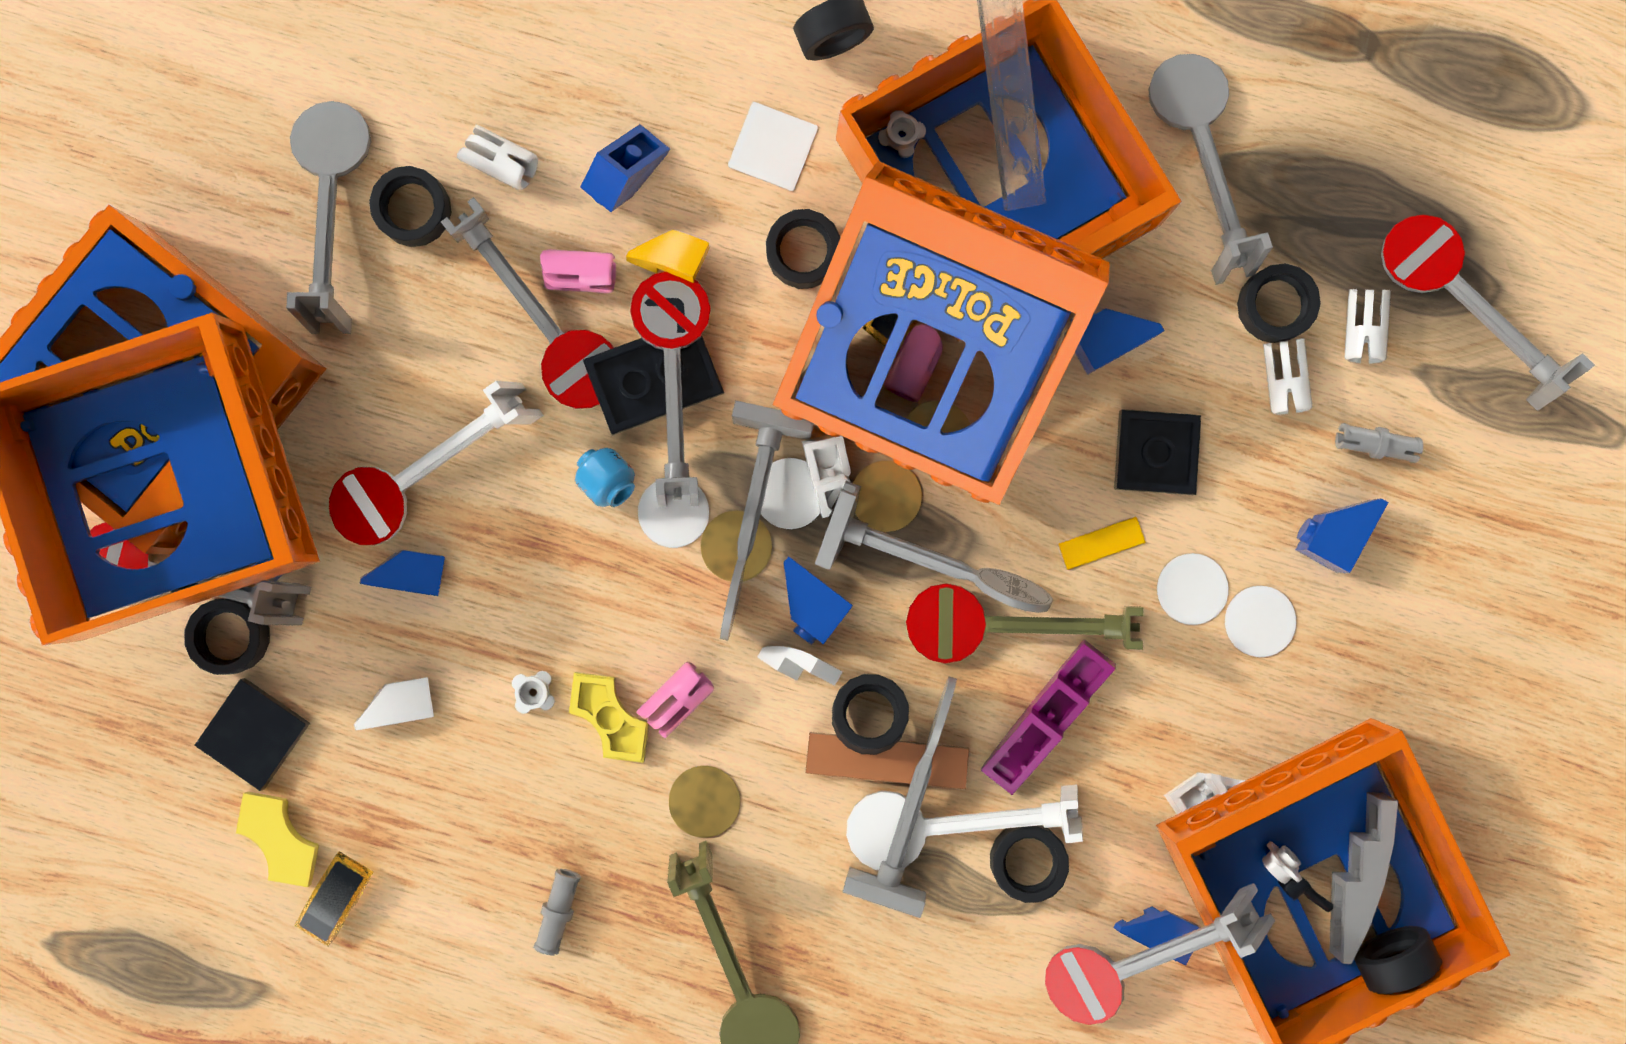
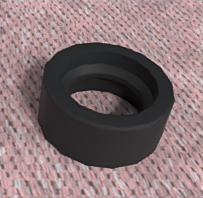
M827 0L805 12L795 22L793 30L805 58L817 61L837 56L859 45L871 35L874 26L863 0Z
M413 166L397 167L383 174L373 186L369 200L371 217L378 229L396 243L409 247L424 246L438 239L446 229L441 221L446 217L450 220L452 213L450 197L443 185L426 170ZM406 184L423 186L433 198V214L427 223L418 229L407 230L399 228L392 222L388 214V204L391 196L397 189Z
M811 209L792 210L780 216L770 228L766 239L767 262L773 274L784 284L797 289L814 288L821 285L839 243L840 235L834 223L824 214ZM808 226L816 229L823 235L827 243V254L824 262L817 269L810 272L792 270L784 263L780 255V245L783 237L796 227Z
M1286 263L1270 265L1250 277L1241 288L1237 302L1239 319L1245 329L1257 339L1270 343L1289 341L1307 331L1317 319L1321 305L1319 288L1313 278L1300 267ZM1281 280L1287 282L1295 288L1300 296V315L1288 326L1276 327L1269 325L1262 320L1256 309L1257 293L1263 285L1270 281Z
M214 599L200 605L190 616L184 630V645L190 659L204 671L214 675L241 673L254 667L264 657L270 643L269 625L249 622L248 617L251 608L246 603L231 599ZM221 613H234L240 616L246 622L249 629V644L246 651L240 657L233 660H222L215 657L210 652L206 643L208 624L215 616Z
M863 674L850 679L839 689L832 707V726L837 738L848 749L860 754L877 755L890 750L902 738L909 721V704L904 692L893 680L876 674ZM865 691L884 695L890 701L894 710V721L891 728L885 734L876 738H865L856 734L849 726L846 718L849 702L857 694Z
M1043 825L1006 828L993 843L990 851V868L997 884L1009 897L1024 903H1039L1053 897L1064 886L1069 873V856L1063 842L1049 828H1044ZM1034 838L1043 842L1049 848L1053 866L1050 874L1043 882L1024 886L1015 882L1009 876L1006 869V856L1008 850L1015 842Z
M1404 926L1376 935L1360 946L1354 958L1368 989L1377 994H1393L1417 987L1431 979L1440 970L1442 960L1427 929L1419 926Z

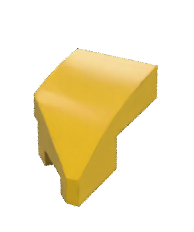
M671 230L628 251L626 261L656 274L661 269L694 283L710 247L707 241Z

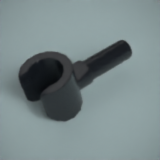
M1292 878L1286 884L1278 881V884L1293 901L1304 894L1324 911L1330 912L1333 909V904L1318 894L1306 879L1302 878L1300 882H1297Z

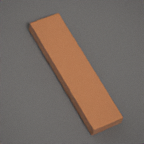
M809 732L805 773L911 784L915 768L925 752L927 743L898 741L890 750L877 755L860 754L848 749L837 738L836 734ZM937 745L932 757V770L928 786L966 789L969 748Z

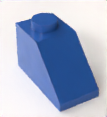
M639 124L597 152L580 188L598 204L612 212L634 196L667 156L670 148Z
M1105 308L1093 314L1075 354L1087 375L1155 338L1165 330L1160 323Z
M1382 498L1366 500L1314 515L1312 519L1308 518L1297 534V539L1300 542L1295 550L1336 573H1350L1389 502Z
M788 556L784 561L791 620L797 624L793 631L811 645L816 639L824 644L853 605Z

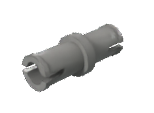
M1342 423L1338 429L1343 431L1344 434L1336 433L1335 445L1338 449L1369 453L1371 458L1379 460L1385 456L1417 463L1420 456L1414 455V452L1420 454L1423 452V440L1421 438L1393 434L1389 432V429L1383 427H1376L1372 430Z
M556 869L548 902L543 903L540 912L543 915V920L537 941L533 947L537 952L551 956L559 954V947L566 923L572 920L574 913L571 906L578 882H580V874L567 869Z

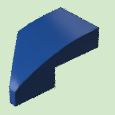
M401 550L399 553L395 552L386 561L360 577L359 583L438 596L445 557Z
M1153 906L1144 909V915L1129 922L1122 919L1116 922L1113 927L1118 932L1148 948L1201 928L1195 923L1167 910L1160 912ZM1193 952L1173 960L1186 966Z

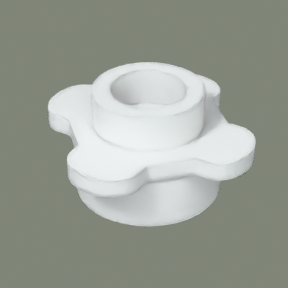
M894 111L890 115L887 128L879 132L878 139L881 145L891 146L898 151L899 156L908 158L913 155L914 145L918 139H922L925 136L926 128L923 123L917 122L911 115L905 114L903 111ZM904 131L906 136L900 137L898 133Z
M539 671L536 675L528 677L519 674L513 678L512 687L515 689L516 698L515 708L518 712L526 714L531 709L541 708L549 710L553 707L555 699L550 695L549 684L552 678L548 672ZM532 688L536 689L537 694L535 696L530 695V690Z
M1270 841L1267 844L1270 852L1262 858L1265 867L1277 880L1284 884L1292 878L1300 882L1302 877L1298 872V866L1301 865L1298 857L1288 847L1283 845L1279 849L1277 845Z

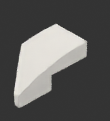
M827 434L802 441L822 518L829 517L832 512V506L839 497L845 482H850L849 475L851 473L843 436L834 437Z
M766 646L761 649L757 656L775 670L796 681L805 669L809 673L835 686L842 674L841 670L815 656L791 647Z
M428 677L385 684L382 689H379L372 702L354 723L355 730H362L434 717Z
M1197 772L1164 796L1175 813L1179 814L1217 794H1224L1228 791L1227 789L1246 780Z

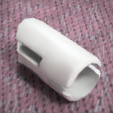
M476 124L473 129L474 135L468 136L465 141L466 148L463 147L459 150L457 158L517 190L526 188L529 183L524 181L522 176L534 177L538 165L537 156L527 149Z
M1349 289L1344 355L1347 361L1361 363L1364 343H1368L1369 364L1380 363L1386 360L1391 290H1382L1380 326H1372L1374 290H1365L1363 325L1355 326L1357 289Z
M1304 338L1296 339L1300 377L1292 378L1288 340L1280 341L1284 379L1276 380L1272 344H1263L1270 407L1273 414H1288L1289 392L1293 395L1296 413L1308 411L1312 408Z

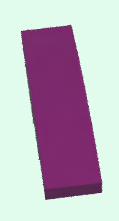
M1084 639L1009 730L981 767V771L1013 795L1063 739L1065 730L1088 706L1091 696L1116 669V664Z

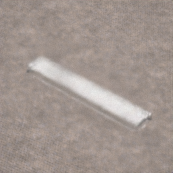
M977 0L1003 207L1006 211L1045 204L1046 195L1022 0Z

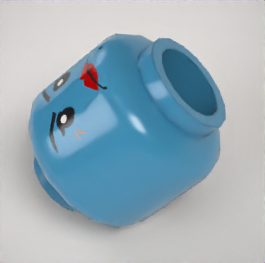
M602 448L597 451L591 449L579 458L577 462L579 468L575 475V482L578 488L595 505L600 507H617L630 497L635 488L633 483L635 473L632 467L614 449Z

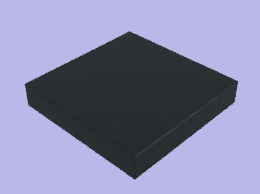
M1120 410L1114 490L1196 495L1201 415Z
M246 678L238 681L194 746L259 791H262L274 777L310 725V722Z

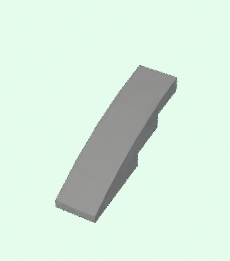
M1367 792L1366 832H1349L1348 872H1332L1331 903L1333 904V909L1331 910L1329 952L1343 964H1352L1371 926L1387 878L1395 839L1398 800L1384 793Z

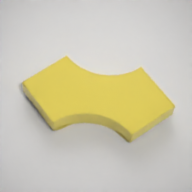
M575 672L569 713L586 719L595 727L602 740L603 758L644 763L649 732L648 721L633 716L623 707L616 693L615 677Z
M254 792L243 793L236 833L248 837L260 847L268 864V880L303 887L312 885L319 845L306 840L294 829L288 815L287 798Z

